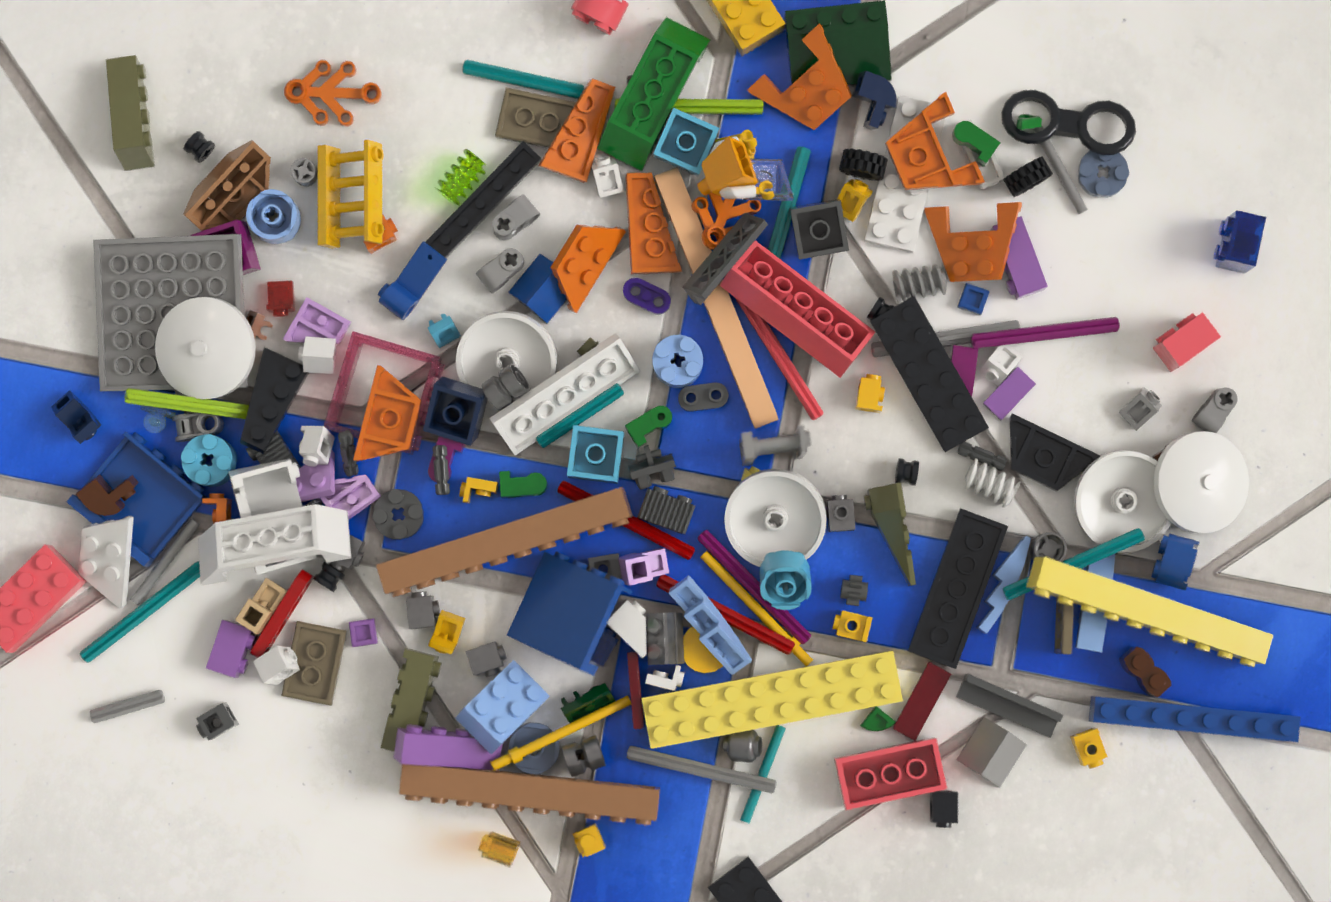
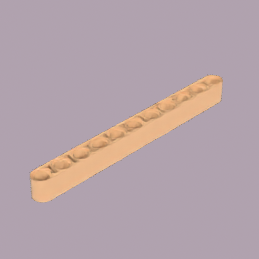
M678 167L655 175L654 179L693 275L712 251L702 242V226L697 214L692 210V201ZM720 282L704 301V305L754 428L757 429L779 419L729 293L720 286Z

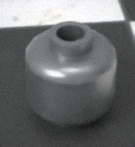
M755 730L729 734V737L724 738L723 749L724 752H728L729 759L734 762L752 763L756 757L761 756L762 738L758 736Z

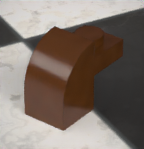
M99 474L83 486L76 495L93 513L109 516L120 512L126 506L120 498L125 501L136 493L134 488L139 482L131 475L116 488L112 489Z

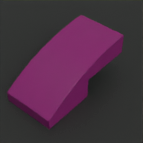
M953 345L951 361L972 397L979 348Z

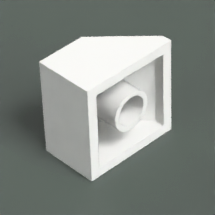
M627 600L609 618L607 624L644 658L647 655L646 618L643 616L646 610L635 600L632 604Z

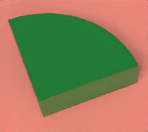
M1021 114L1016 121V127L1021 130L1042 127V118L1030 114Z
M875 706L860 726L870 731H882L893 726L896 721Z

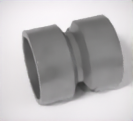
M509 364L499 372V377L493 376L484 382L482 389L491 404L501 411L513 402V397H521L530 390V386L521 371L515 365Z
M1047 532L1033 539L1029 547L1030 556L1033 561L1035 557H1047L1061 562L1066 556L1067 544L1059 534Z
M596 735L582 739L581 744L572 742L561 746L571 777L585 773L586 768L595 770L606 766ZM584 753L585 760H579L578 755Z

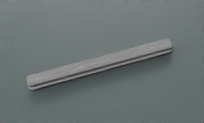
M1018 320L936 332V335L943 347L970 343L974 333L1020 328ZM882 341L871 344L873 357L889 355Z
M630 746L627 752V759L767 793H774L776 787L774 779L648 749Z

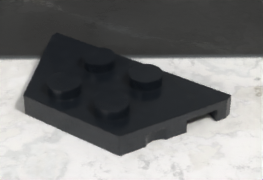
M1013 413L1009 417L1011 470L1054 491L1060 490L1073 478L1082 473L1094 460L1100 457V455Z

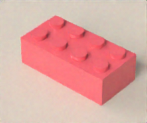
M45 544L0 588V646L6 653H14L87 582L52 545Z
M934 737L834 758L843 804L846 810L947 789L938 743Z

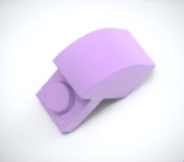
M664 548L631 553L618 558L622 581L625 582V585L653 580V577L669 574Z

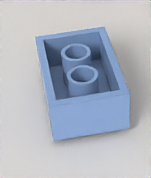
M513 660L462 709L455 719L492 755L549 698V695Z

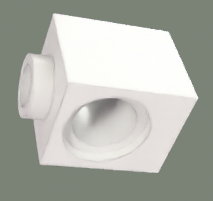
M275 646L253 661L262 682L265 684L277 685L300 670L297 664V656L290 647Z

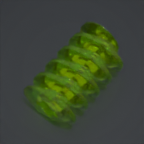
M468 149L463 150L466 158L457 157L460 166L455 164L450 166L454 174L445 172L444 176L447 182L438 180L441 189L435 188L447 200L460 206V202L457 197H467L463 189L473 190L470 181L472 180L477 183L480 181L476 175L477 172L483 175L486 174L482 167L486 164Z

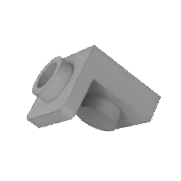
M1143 388L1119 413L1137 431L1159 411L1162 405L1159 403L1160 398L1155 392Z

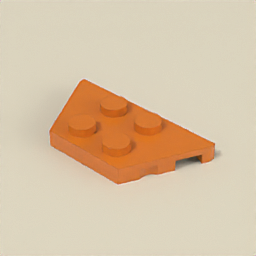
M578 224L575 226L550 267L554 277L558 280L561 293L565 294L569 304L567 307L569 310L575 313L578 312L626 233V230L620 227H590Z
M377 365L353 458L354 461H362L410 450L422 400L380 365Z

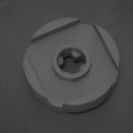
M393 489L385 492L376 501L372 518L376 528L384 536L402 540L412 537L419 531L423 524L424 511L421 501L413 493L407 490ZM403 508L405 518L394 521L392 511Z

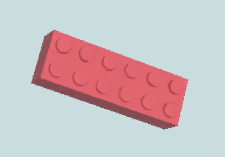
M756 240L730 269L720 284L724 290L840 378L876 333Z

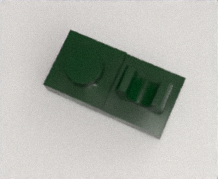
M604 682L601 685L592 687L582 697L577 691H574L575 700L571 703H568L563 697L561 702L564 707L561 710L568 722L571 723L615 702V699Z

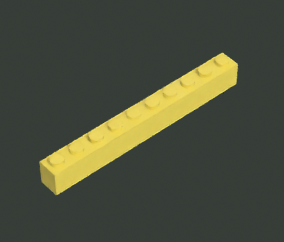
M1047 557L1034 558L1026 586L1034 589L1035 595L1049 598L1051 595L1058 598L1057 602L1072 606L1073 603L1081 605L1080 610L1088 613L1102 612L1104 613V618L1112 621H1119L1120 618L1127 621L1126 625L1129 627L1141 629L1143 626L1150 629V634L1164 637L1167 634L1173 636L1172 641L1185 645H1187V642L1195 644V649L1204 652H1210L1211 649L1217 651V656L1232 660L1235 657L1240 659V664L1249 667H1255V664H1266L1273 638L1272 634Z

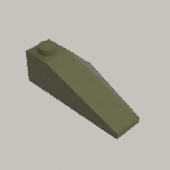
M901 482L868 489V495H864L865 509L871 511V516L908 586L916 585L912 554L907 546L910 539L909 531L903 522L906 516Z

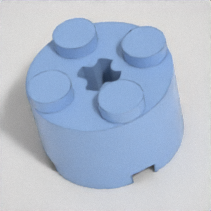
M275 189L264 190L252 199L247 206L246 219L251 230L267 243L281 244L290 241L295 237L300 228L301 214L299 208L282 191ZM274 212H276L279 217L275 218L272 222L269 216H273Z
M671 335L664 338L658 343L653 352L654 373L662 383L673 388H684L691 385L699 377L703 368V354L699 345L692 338L684 335ZM675 356L685 360L681 363V367H677L674 363L671 364Z

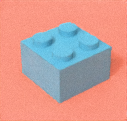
M673 108L655 148L653 157L699 176L702 170V162L707 158L720 128Z
M573 425L567 477L618 484L624 431Z

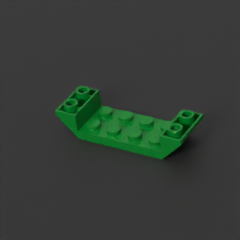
M666 17L654 33L615 107L597 149L642 172L653 152V146L711 39Z

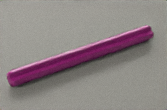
M1117 317L974 333L971 337V343L973 348H984L1117 332L1120 324Z
M708 530L703 531L698 536V541L801 644H805L811 638V634L787 610L776 609L766 599L762 598L760 583Z

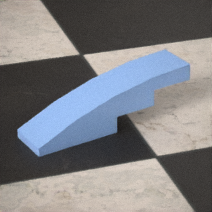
M1027 535L1019 541L992 575L999 581V584L984 601L992 609L976 627L983 634L989 632L1009 601L1003 594V588L1019 580L1031 540Z
M1115 554L1088 565L1086 571L1113 580ZM1080 610L1075 648L1102 653L1107 619L1103 617L1104 613L1096 611L1093 614Z
M689 575L670 588L668 594L685 611L684 617L700 634L699 640L731 675L752 661L727 621Z

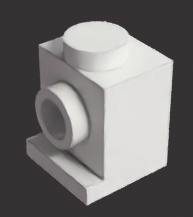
M301 426V431L304 434L299 444V454L303 457L302 462L311 467H316L318 464L328 465L335 437L324 426Z

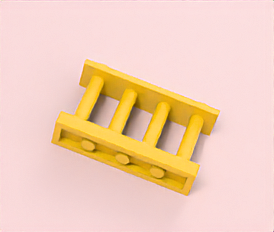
M364 140V151L340 153V149L336 147L318 145L319 246L332 249L340 248L341 238L364 236V241L382 244V235L384 233L382 224V160L384 153L381 143ZM364 161L363 176L340 178L341 163ZM364 186V201L340 203L341 188ZM364 211V226L340 228L341 213Z

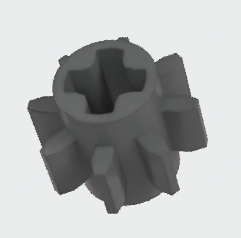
M850 575L849 580H842L840 598L847 599L846 605L859 606V601H866L868 583L862 582V576Z

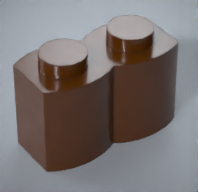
M1131 647L1119 658L1122 668L1129 675L1136 677L1139 687L1146 694L1152 697H1159L1172 686L1168 675L1159 667L1154 666L1153 659L1144 649Z

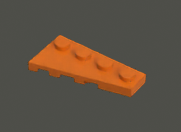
M595 79L589 80L539 163V167L583 183L587 182L616 87Z

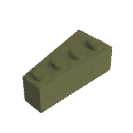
M136 55L106 59L113 150L125 171L155 167L149 127L150 115L146 105L148 93L143 83V79H146L145 66L139 63Z
M404 649L403 658L407 659L406 663L399 670L397 679L400 685L399 689L396 688L391 702L393 711L392 714L389 713L380 748L395 751L398 728H407V725L425 727L428 712L425 711L427 701H432L435 687H431L434 677L438 678L442 665L441 662H438L439 656L413 649Z

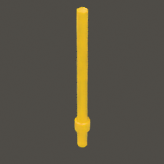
M708 551L700 557L769 629L794 641L795 645L791 653L806 667L813 661L801 648V643L794 636L791 637Z
M627 695L520 748L516 746L509 749L507 754L491 761V767L496 771L510 763L516 764L522 761L523 757L630 706L631 700Z

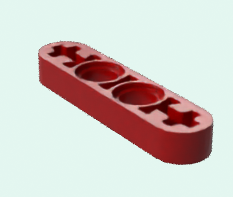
M303 569L299 572L250 652L251 655L259 658L270 650L314 577L312 574Z

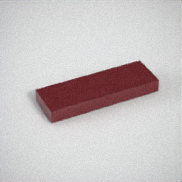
M628 652L633 729H643L644 720L638 653Z
M928 662L892 729L916 741L951 673Z

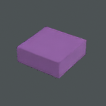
M375 619L349 622L352 647L378 644Z

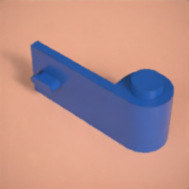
M423 241L397 280L390 285L386 283L378 293V296H380L379 303L401 320L406 319L442 269L447 259Z

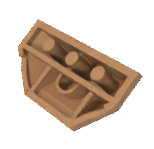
M253 140L229 152L194 189L183 215L201 231L234 220H241L246 215L249 202L260 192L269 189V164L271 157Z

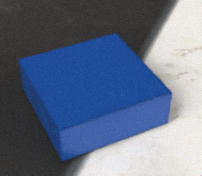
M965 283L957 308L981 316L990 291Z

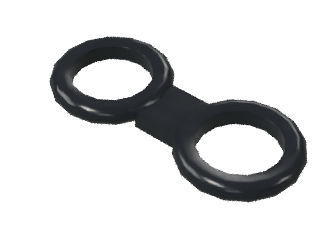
M1022 90L1013 94L1005 102L1001 112L1002 124L1006 132L1016 141L1025 144H1040L1049 140L1053 135L1080 139L1081 143L1091 152L1100 155H1115L1124 151L1133 142L1136 134L1135 120L1130 111L1121 104L1112 101L1094 102L1080 112L1059 109L1055 100L1046 93L1037 90ZM1025 101L1041 103L1050 114V124L1044 130L1037 133L1022 131L1016 127L1012 120L1013 109ZM1099 112L1113 113L1123 121L1125 135L1113 144L1097 142L1087 131V121L1092 115Z

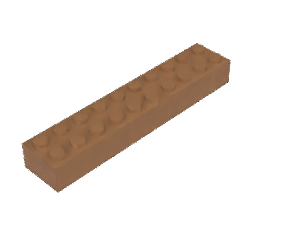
M620 487L377 564L376 567L384 593H392L393 597L410 593V587L417 586L418 590L435 585L434 580L441 578V581L444 582L460 577L458 572L465 570L466 574L483 570L482 564L488 562L490 566L508 562L507 556L514 555L516 559L532 554L531 549L536 547L539 548V551L555 547V541L563 539L564 543L581 539L579 534L586 531L588 536L605 531L604 526L612 524L613 528L628 524V518L633 517L625 489Z
M402 764L399 794L405 795V800L420 801L423 797H430V802L446 804L449 799L456 800V805L471 806L474 802L482 803V808L497 809L499 805H507V810L523 812L524 807L533 808V813L548 814L550 810L559 811V816L574 817L575 813H584V818L600 820L601 815L610 816V821L625 822L626 818L636 819V824L651 825V821H657L660 787L499 770Z

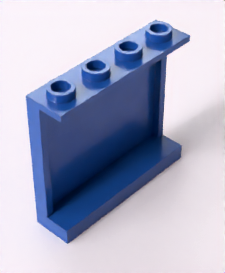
M124 432L125 438L87 483L100 474L108 485L114 489L133 475L139 483L134 488L136 493L125 501L120 498L126 506L116 514L103 516L90 511L77 495L72 494L66 502L92 524H101L108 520L115 521L132 516L131 556L142 566L149 567L200 507L202 498L207 497L202 493L205 489L194 481L188 482L183 478L185 472L178 466L173 464L170 467L163 460L166 457L156 448L152 451L144 445L147 441L136 432L133 435Z
M544 552L507 636L594 676L598 666L590 663L593 653L621 592L624 591L631 594L632 590L623 587L625 582L614 576H611L609 580L605 579L606 573L592 567L591 572L587 571L588 565L575 559L572 564L569 563L570 557L559 552H555L554 556Z

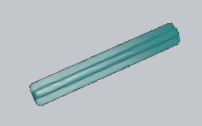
M618 383L614 384L536 437L537 442L542 448H545L572 430L573 425L578 426L622 397L624 391Z

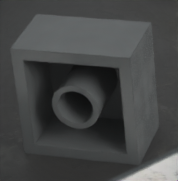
M840 199L790 208L799 260L849 251Z

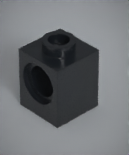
M940 790L930 793V822L936 823V827L951 828V823H958L957 791Z

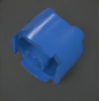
M1171 533L1168 536L1163 535L1158 553L1163 555L1161 560H1156L1151 575L1152 578H1156L1155 582L1186 591L1188 584L1183 583V581L1187 582L1188 577L1191 576L1198 551L1194 548L1198 547L1199 541Z

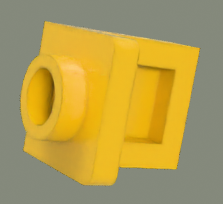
M441 610L428 646L434 648L439 653L452 654L458 644L466 618Z

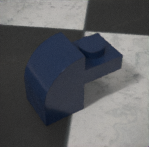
M868 71L859 73L852 97L870 103L863 127L871 130L878 129L879 126L883 125L887 112L884 109L896 107L895 90L891 83L882 76Z
M70 390L51 406L55 416L69 428L72 436L80 444L84 440L91 439L101 426V423Z

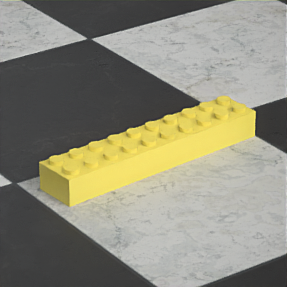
M893 651L641 698L651 749L903 701Z

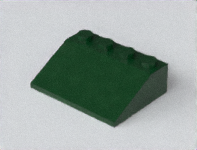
M885 0L785 11L784 22L786 23L785 31L791 85L818 61V58L804 44L802 39L819 23L823 27L824 35L828 44L830 43L838 67L840 66L847 85H856L859 73L863 71L882 76L888 81L892 80Z

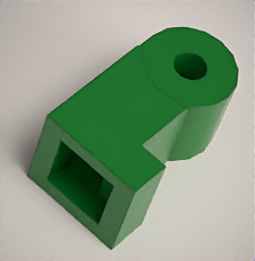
M969 121L959 122L952 132L953 141L960 146H967L977 153L979 157L976 159V162L983 167L1001 143Z
M657 406L625 425V429L639 449L647 444L645 436L657 429L663 430L670 425L672 413L668 407Z
M510 471L499 472L501 498L542 495L548 486L546 478L540 473L534 472L527 477L511 478Z

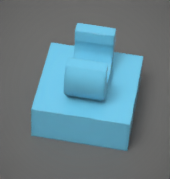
M444 313L441 314L442 320L435 324L433 320H430V326L427 327L439 348L461 337L451 317L446 316Z

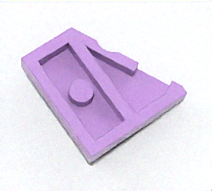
M306 297L283 340L304 343L306 336L336 339V344H340L352 322Z

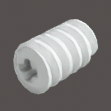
M977 458L972 462L964 479L967 490L975 485V494H978L983 489L985 490V499L991 494L994 495L993 503L1003 499V508L1011 503L1021 483L1019 481L1014 485L1015 477L1013 476L1005 481V472H1001L996 476L995 467H992L987 472V463H983L978 467Z

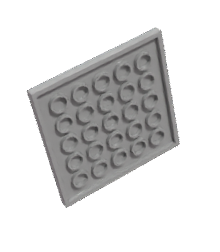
M241 234L93 240L100 391H126L128 388L139 390L174 389L159 369L155 354V341L159 326L164 317L181 302L197 297L218 298L232 304L245 316ZM247 378L238 388L247 387Z

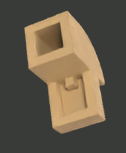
M265 578L253 599H248L235 621L255 634L262 633L287 593V590L269 578Z

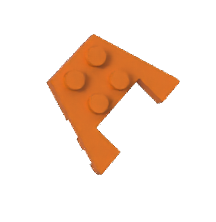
M820 23L802 39L804 44L818 58V61L782 93L764 74L747 89L752 95L813 130L852 97Z
M946 92L942 93L933 103L928 105L918 116L885 143L904 190L981 185L985 182L976 161L951 170L931 124L955 113Z
M1022 202L997 203L998 230L950 233L949 206L924 208L950 282L1002 280L1010 251L1009 245L1012 235L1015 233L1018 213L1021 211Z

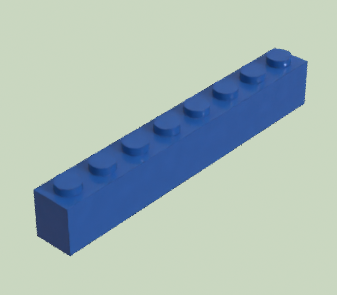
M1091 696L1089 722L1299 742L1300 716Z

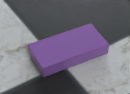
M1017 367L982 404L1001 421L1036 383Z

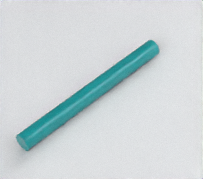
M776 725L757 776L768 777L786 730L785 727ZM751 790L740 818L741 821L750 823L762 791Z

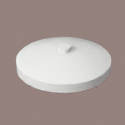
M197 297L181 302L167 313L156 335L155 354L162 375L174 389L196 399L219 398L236 390L248 377L255 359V338L248 320L235 306L218 298Z
M498 311L479 318L466 330L456 352V370L460 382L482 388V384L491 377H499V372L509 364L515 365L524 375L530 386L529 391L556 374L557 353L550 335L537 321L518 312ZM513 397V402L519 399L520 397ZM487 400V408L500 411L496 409L489 400Z
M1199 431L1181 435L1164 449L1158 459L1154 472V492L1157 503L1165 517L1182 530L1193 533L1219 531L1236 519L1247 499L1249 476L1245 460L1237 447L1219 434Z
M1119 450L1097 458L1084 470L1075 489L1074 510L1080 527L1092 541L1100 545L1136 528H1140L1145 540L1120 551L1134 552L1151 546L1166 533L1171 522L1161 511L1154 492V472L1158 461L1137 451Z
M784 469L762 470L741 481L729 497L724 518L726 533L733 548L742 558L758 567L761 566L766 554L770 552L784 550L801 552L807 560L820 546L827 522L823 499L814 485L803 476Z

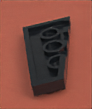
M264 347L241 436L242 445L262 454L265 453L309 372H303L302 364Z

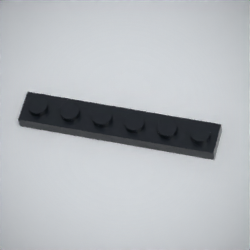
M523 141L432 234L426 243L447 258L542 160L541 157Z

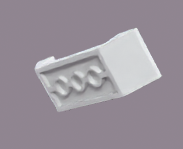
M317 504L216 522L198 538L200 583L202 586L227 581V571L322 554L326 563L352 558L348 512Z

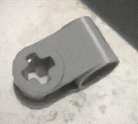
M523 194L495 216L492 222L494 234L500 240H509L523 228L532 224L540 216V213ZM499 224H508L509 230H500Z
M506 249L478 270L476 275L488 290L494 293L523 268L524 258L516 249ZM510 255L513 258L518 256L516 258L517 265L514 267L511 264L506 265L509 262L507 257Z
M1231 388L1215 390L1196 412L1192 422L1206 432L1217 433L1229 413L1236 406L1238 398L1236 392ZM1226 394V401L1228 403L1220 404L1222 399L1219 396Z
M187 413L172 416V420L176 423V442L191 441L193 438L204 434L218 435L224 427L223 419L216 415ZM213 417L215 425L211 430H207L205 428V421Z

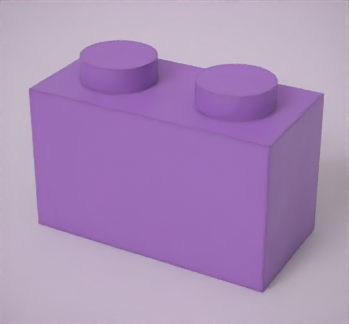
M222 620L206 669L233 678H239L240 674H244L246 671L248 660L245 658L248 649L252 650L257 636L253 635L254 632L243 625Z

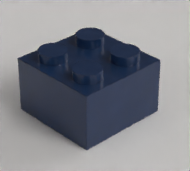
M442 376L433 386L423 431L471 446L479 437L488 400L483 389Z

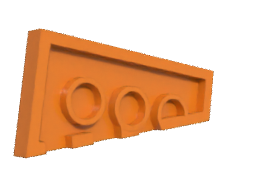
M627 173L625 177L631 274L681 273L682 269L677 260L675 246L669 234L668 224L660 205L661 201L652 173Z

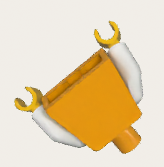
M744 130L740 138L737 136L727 137L725 140L715 143L709 156L701 165L706 178L697 183V187L703 195L706 196L712 192L724 199L754 198L757 194H760L765 200H770L774 197L773 191L764 192L765 189L773 188L770 181H762L759 187H755L758 180L747 149H754L757 146L756 138H753V133L750 130Z

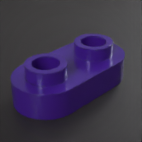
M631 278L623 286L625 299L646 311L661 315L670 308L671 298L668 292L640 278ZM634 287L639 288L641 291L637 296L631 294V290ZM656 298L663 300V304L659 307L653 303Z

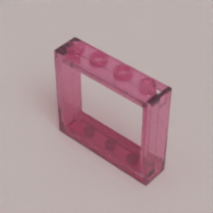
M352 331L324 427L328 431L338 434L349 430L353 438L359 439L360 431L338 424L363 344L431 364L421 396L422 402L410 450L402 451L403 453L413 455L414 450L419 451L422 436H419L421 427L425 423L426 411L436 378L440 379L444 370V364H441L442 359L436 355Z

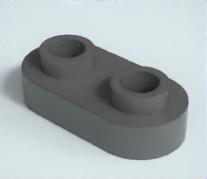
M721 383L692 385L684 387L680 391L678 401L680 406L689 412L718 409L727 403L729 394L727 388ZM719 391L721 397L715 400L711 397V393ZM688 394L695 395L696 400L693 403H689L686 400Z

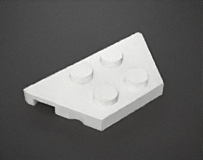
M132 516L115 521L108 520L101 524H89L81 530L78 574L121 609L127 605L133 530Z

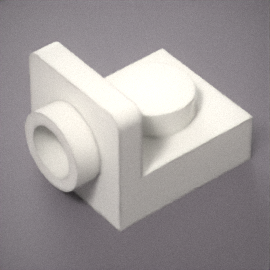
M609 156L597 158L592 163L591 169L594 174L599 197L602 198L624 192L615 158H610Z
M1001 345L989 357L980 369V373L988 381L993 382L996 386H1000L1023 356L1010 345Z
M676 665L672 680L668 679V673L654 670L653 675L647 674L645 684L675 691L676 686H682L685 672H681V666Z

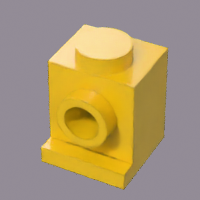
M866 374V378L861 377L855 410L874 413L882 412L883 406L878 405V402H883L885 387H881V376Z
M841 610L840 615H835L832 629L836 630L835 635L866 643L872 617ZM849 621L856 623L857 627L855 630L851 631L847 628Z
M1091 728L1070 736L1082 766L1088 765L1089 769L1104 764L1102 759L1108 756L1098 728ZM1089 745L1095 746L1096 750L1094 754H1089L1087 752V747Z
M596 823L572 833L576 847L582 857H588L606 848Z

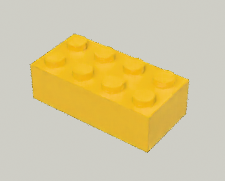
M707 0L741 56H744L785 30L786 23L771 0Z

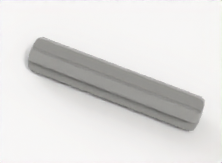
M162 690L153 691L90 711V717L93 723H98L165 702V697Z

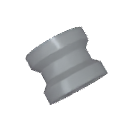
M301 158L292 164L291 175L301 186H310L316 182L318 170L312 161Z

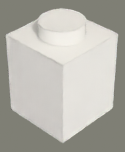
M305 336L304 347L300 346L298 361L303 362V372L334 374L337 357L336 339Z

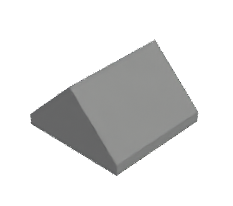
M983 717L956 760L993 784L1001 787L1027 744L1006 729Z

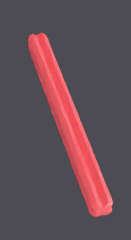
M736 299L810 418L816 420L821 417L823 410L768 323Z

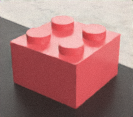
M1203 312L1198 316L1192 313L1176 324L1179 328L1177 331L1171 328L1156 339L1159 344L1153 347V349L1170 372L1181 367L1221 337Z

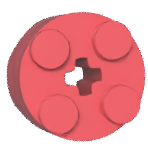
M575 0L571 9L573 10L572 15L576 19L586 24H589L591 20L595 22L594 25L598 30L611 35L612 31L617 30L629 3L624 0L622 2L618 0Z

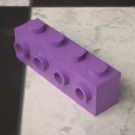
M407 725V728H398L394 759L400 764L493 770L490 762L501 757L502 745L491 755L464 728H456L455 732L447 731L444 727L432 726L431 730H423L418 725Z

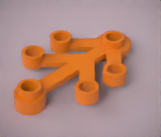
M325 60L318 61L315 68L302 80H290L284 88L287 100L293 104H302L311 113L315 123L320 126L328 123L329 116L325 110L319 109L309 97L321 98L336 114L340 124L345 127L352 125L354 117L350 111L345 110L334 98L363 99L368 104H376L382 97V92L375 83H367L362 88H335L346 77L350 78L355 75L356 67L351 61L343 62L340 69L320 87L310 86L320 76L325 77L331 73V66ZM325 64L328 66L325 72L319 71L321 65ZM347 65L353 68L350 73L344 72V68ZM300 88L302 90L301 94L294 96V89ZM370 91H375L376 97L370 99L367 96ZM319 114H325L323 121H317ZM343 115H350V120L343 122L341 120Z
M710 192L709 197L717 214L716 220L713 222L707 209L709 203L706 198L697 197L691 205L692 210L700 215L705 228L701 236L702 242L711 250L715 249L733 227L724 228L728 219L741 216L744 213L754 215L761 209V202L756 198H751L746 203L733 207L735 199L722 200L721 196ZM697 202H701L703 204V209H700L697 206ZM750 203L756 206V210L751 209ZM710 234L716 237V242L710 238Z

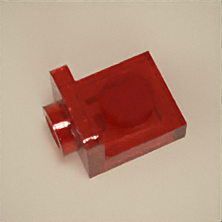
M267 282L268 305H266V310L269 313H273L275 317L288 316V312H295L294 282Z

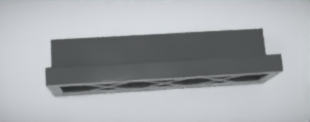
M744 213L683 285V289L695 304L701 306L740 257L759 237L768 225L764 219Z
M965 674L956 695L961 700L1051 738L1057 722H1061L1063 714L970 674Z

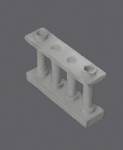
M799 425L794 435L760 440L757 437L752 438V432L741 433L739 445L742 466L753 465L754 459L761 455L796 451L797 459H802L807 452V446H811L809 431H804V425Z

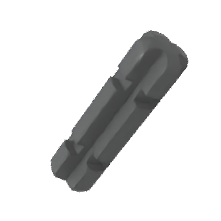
M346 430L338 434V439L341 443L340 450L342 462H344V472L347 476L351 477L352 475H357L359 469L358 464H356L357 461L353 460L355 454L353 435L351 431Z
M968 442L961 443L958 448L959 455L964 457L970 456L972 460L977 458L979 463H987V466L993 465V467L1000 471L1005 468L1006 457L1001 455L995 456L993 452L978 446L972 447V444Z
M445 445L433 446V457H435V460H433L435 481H437L435 491L437 495H447L450 493V486L447 484L449 471L448 460L445 457L447 456V447Z

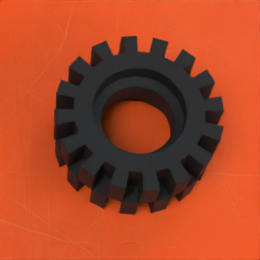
M845 149L843 150L839 171L846 175H852V177L879 181L884 179L888 160L883 155L870 153L867 150Z
M1042 156L1018 168V170L1004 178L1003 181L1012 196L1016 197L1039 185L1042 181L1052 176L1053 173Z

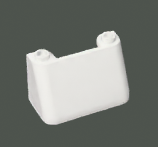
M291 459L228 471L240 518L302 507L296 485V478L300 477L297 463H292ZM317 555L255 566L254 568L258 575L315 559Z

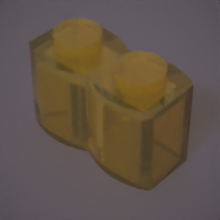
M492 831L489 835L485 834L483 836L478 851L482 852V858L510 868L521 842Z

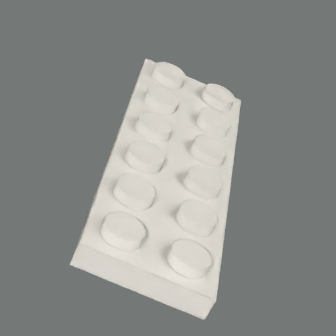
M899 95L889 139L931 103ZM945 118L931 124L939 143ZM886 148L884 157L888 161L884 179L878 182L864 241L913 253L929 189L904 190Z
M615 333L489 419L513 454L517 455L536 442L538 435L614 384H622L640 372L620 337Z

